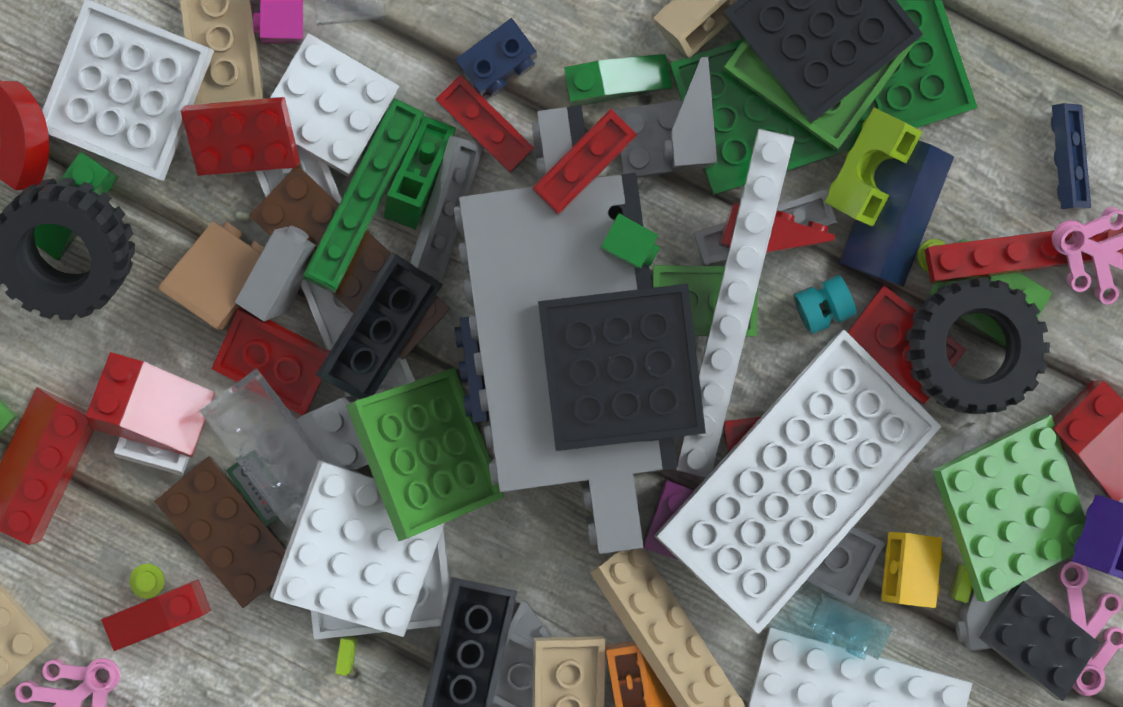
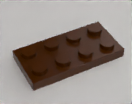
M208 456L155 500V503L242 608H245L275 583L287 548L270 527H266L246 498L211 456Z

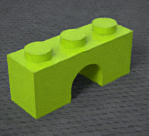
M873 107L870 115L863 122L862 130L853 148L847 153L845 163L839 175L831 184L829 194L824 202L856 220L874 226L889 197L888 194L879 190L875 184L874 175L877 167L884 160L890 158L907 163L923 132Z

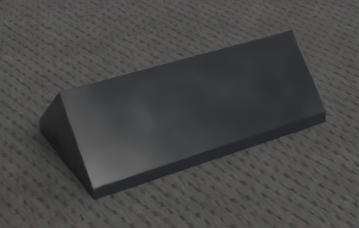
M392 252L315 375L359 400L374 395L443 284Z
M455 577L451 578L423 707H492L517 591Z

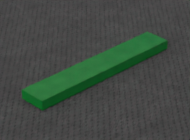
M393 98L303 275V279L334 294L336 293L424 117V112Z

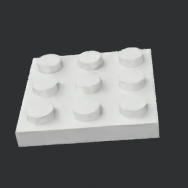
M308 33L270 98L285 97L297 148L348 177L400 86Z

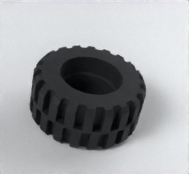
M53 178L43 180L39 185L33 184L24 189L0 214V285L4 283L8 288L5 292L11 300L15 298L23 303L21 307L28 312H31L33 309L40 311V317L51 319L56 314L59 315L60 320H72L76 314L80 318L89 316L95 309L100 310L108 303L130 273L133 265L131 258L135 254V243L128 241L133 235L131 225L123 223L122 218L125 216V213L120 206L114 208L109 203L112 198L104 191L101 195L93 191L94 185L83 182L81 186L75 185V180L70 178H63L58 184ZM41 224H57L75 232L88 248L91 258V269L81 274H70L53 268L42 258L36 247L35 227Z
M976 278L959 281L939 288L935 294L929 295L922 302L923 306L920 310L914 312L911 318L913 322L912 328L906 332L905 340L909 341V350L905 351L906 361L911 362L913 369L909 372L913 380L919 381L922 386L920 390L927 397L934 398L936 404L944 408L953 409L956 412L969 414L997 413L1007 410L1009 405H1017L1025 399L1024 394L1027 391L1033 392L1039 382L1036 380L1038 374L1045 373L1048 364L1042 362L1044 353H1050V342H1044L1043 333L1048 332L1045 321L1039 322L1036 316L1040 313L1035 303L1028 304L1025 300L1027 295L1021 290H1012L1009 288L1008 283L1000 280L989 281L988 278ZM970 313H981L994 319L1002 329L1006 341V354L1001 367L994 375L982 380H971L959 375L952 368L946 354V338L951 325L958 318Z

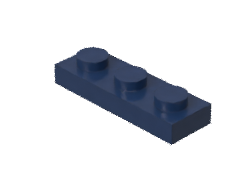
M1070 103L1052 105L1051 128L1055 136L1056 150L1054 152V162L1058 170L1059 185L1057 187V196L1061 203V209L1081 210L1091 208L1082 105Z
M461 317L460 327H454L457 348L463 347L465 361L459 362L461 382H468L469 396H463L466 417H473V423L489 422L488 412H482L479 390L484 389L483 376L477 375L474 353L480 352L479 344L471 337L469 317Z

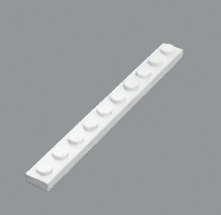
M758 129L699 371L706 433L683 437L676 471L707 477L713 470L794 142L793 136Z

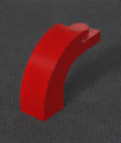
M0 80V180L14 190H24L33 184L39 185L43 180L49 158L48 128L44 114L32 93L19 81Z

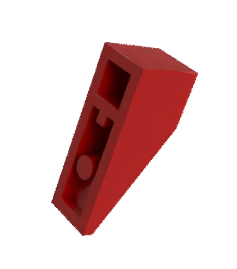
M196 579L101 619L113 651H117L204 616L212 610L199 579Z

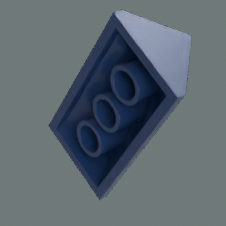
M918 140L907 163L895 158L886 159L880 163L875 171L874 181L877 188L888 194L889 197L874 226L855 219L838 263L904 287L955 156L932 144Z

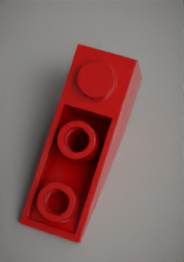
M733 203L731 205L718 244L719 246L729 249L740 204ZM777 210L766 253L834 241L836 235L827 233L828 226L813 221H808L807 226L794 222V215Z

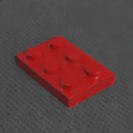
M285 97L186 105L180 111L197 176L297 168L300 163Z
M881 286L847 330V333L902 388L921 405H924L930 397H927L920 390L922 386L919 381L913 380L909 372L913 368L911 362L906 361L905 351L909 350V341L905 340L906 332L912 328L913 322L911 318L917 310L886 286ZM947 335L946 354L953 368L967 349Z
M239 307L211 369L303 416L308 413L323 379L315 374L330 350L271 320L263 321L246 309Z

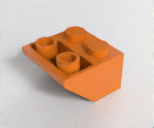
M635 641L605 646L615 707H677Z

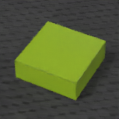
M958 563L947 596L967 603L973 587L965 565Z
M343 636L340 639L335 674L348 676L353 670L358 641L357 636Z

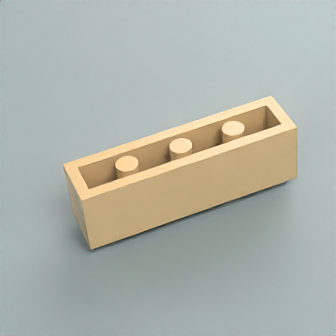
M672 0L653 19L664 38L687 58H691L729 23L723 16V12L737 0Z

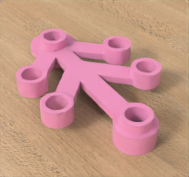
M1113 206L1108 207L1103 211L1100 218L1085 224L1075 220H1066L1060 223L1052 234L1053 247L1059 253L1065 254L1070 270L1066 278L1068 286L1076 292H1083L1090 287L1091 277L1084 270L1081 251L1091 255L1098 282L1094 295L1100 302L1106 305L1114 303L1119 297V290L1113 283L1109 264L1123 270V254L1117 252L1123 249V233L1100 242L1089 238L1108 229H1121L1123 227L1122 210ZM1114 214H1118L1116 221L1110 223V218ZM1072 232L1071 238L1065 241L1066 236ZM1079 276H1083L1081 283L1075 285L1076 279ZM1110 288L1109 295L1103 297L1104 291Z
M1067 560L1060 564L1057 569V579L1061 585L1066 587L1070 619L1095 639L1110 617L1121 610L1122 600L1114 593H1103L1098 599L1099 608L1088 623H1086L1081 588L1088 580V571L1085 566L1072 560ZM1068 568L1075 570L1076 574L1072 580H1067L1065 577V572ZM1109 597H1113L1115 605L1112 609L1108 610L1105 607V601ZM1109 627L1105 630L1103 634L1105 643L1094 657L1090 658L1072 687L1076 692L1085 696H1091L1101 691L1105 684L1103 669L1116 651L1123 648L1122 629ZM1119 632V642L1112 644L1110 641L1111 634ZM1089 671L1092 676L1091 680L1088 683H1082V674Z
M107 658L96 659L87 667L67 665L60 659H52L46 662L42 668L43 676L47 680L57 681L60 678H67L84 682L74 690L41 687L34 681L27 680L16 687L15 696L22 703L42 701L56 703L53 707H82V701L93 693L92 707H106L108 692L113 690L120 681V670L114 661ZM51 664H56L59 667L60 672L58 676L50 673L49 667ZM100 669L108 672L109 678L107 681L99 679L98 671ZM23 686H29L32 689V696L30 698L22 694Z

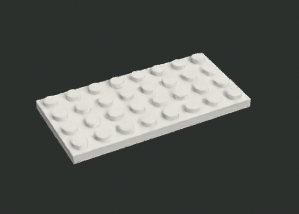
M840 330L657 531L654 537L754 633L759 634L942 426L845 330Z

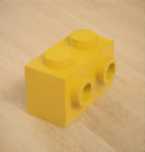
M888 532L881 595L882 602L936 608L937 598L940 593L938 582L940 563L943 559L942 537Z

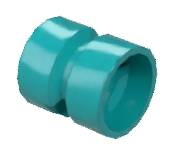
M840 275L821 282L819 289L811 286L793 294L797 311L810 335L829 328L830 321L832 320L836 323H841L857 316L851 293ZM823 302L826 309L821 311L819 304Z

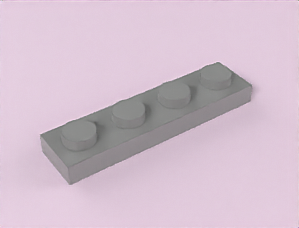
M456 136L449 137L410 262L431 277L443 280L458 232L454 207L460 206L459 197L469 196L483 151V147Z
M827 189L779 204L777 207L778 211L794 215V222L807 226L808 221L817 222L825 226L837 223L833 207L824 202L828 196ZM725 222L693 233L704 266L727 259L729 249L718 245Z

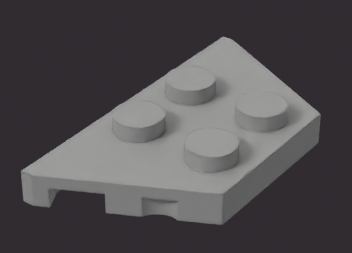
M523 599L510 623L492 707H532L533 638L551 637V635L528 602Z

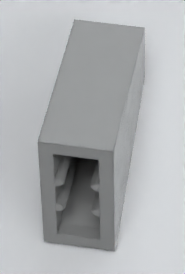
M294 226L275 229L235 303L263 321L289 313L302 283L303 275L316 248L315 244L307 240L308 234Z

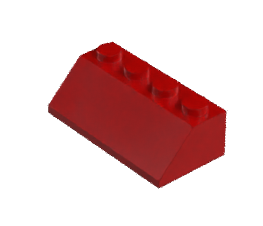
M36 387L0 462V532L27 545L41 542L94 432L86 418L88 410Z

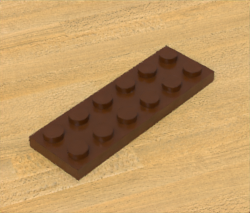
M297 166V168H293L249 216L270 236L275 229L289 228V226L303 230L309 236L307 240L316 245V251L339 203L303 169ZM368 230L336 293H332L353 314L391 255V252ZM437 295L401 351L399 357L402 360L451 310Z

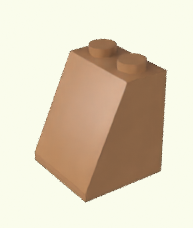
M213 221L157 289L214 328L228 331L237 309L241 307L235 301L265 247L255 240L250 246L240 239L243 232L229 222L225 221L221 226Z

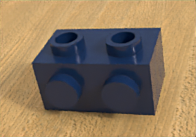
M510 18L455 60L460 70L482 97L487 94L493 97L507 86L505 81L515 73L520 77L535 66L533 60L537 58V51L515 21Z

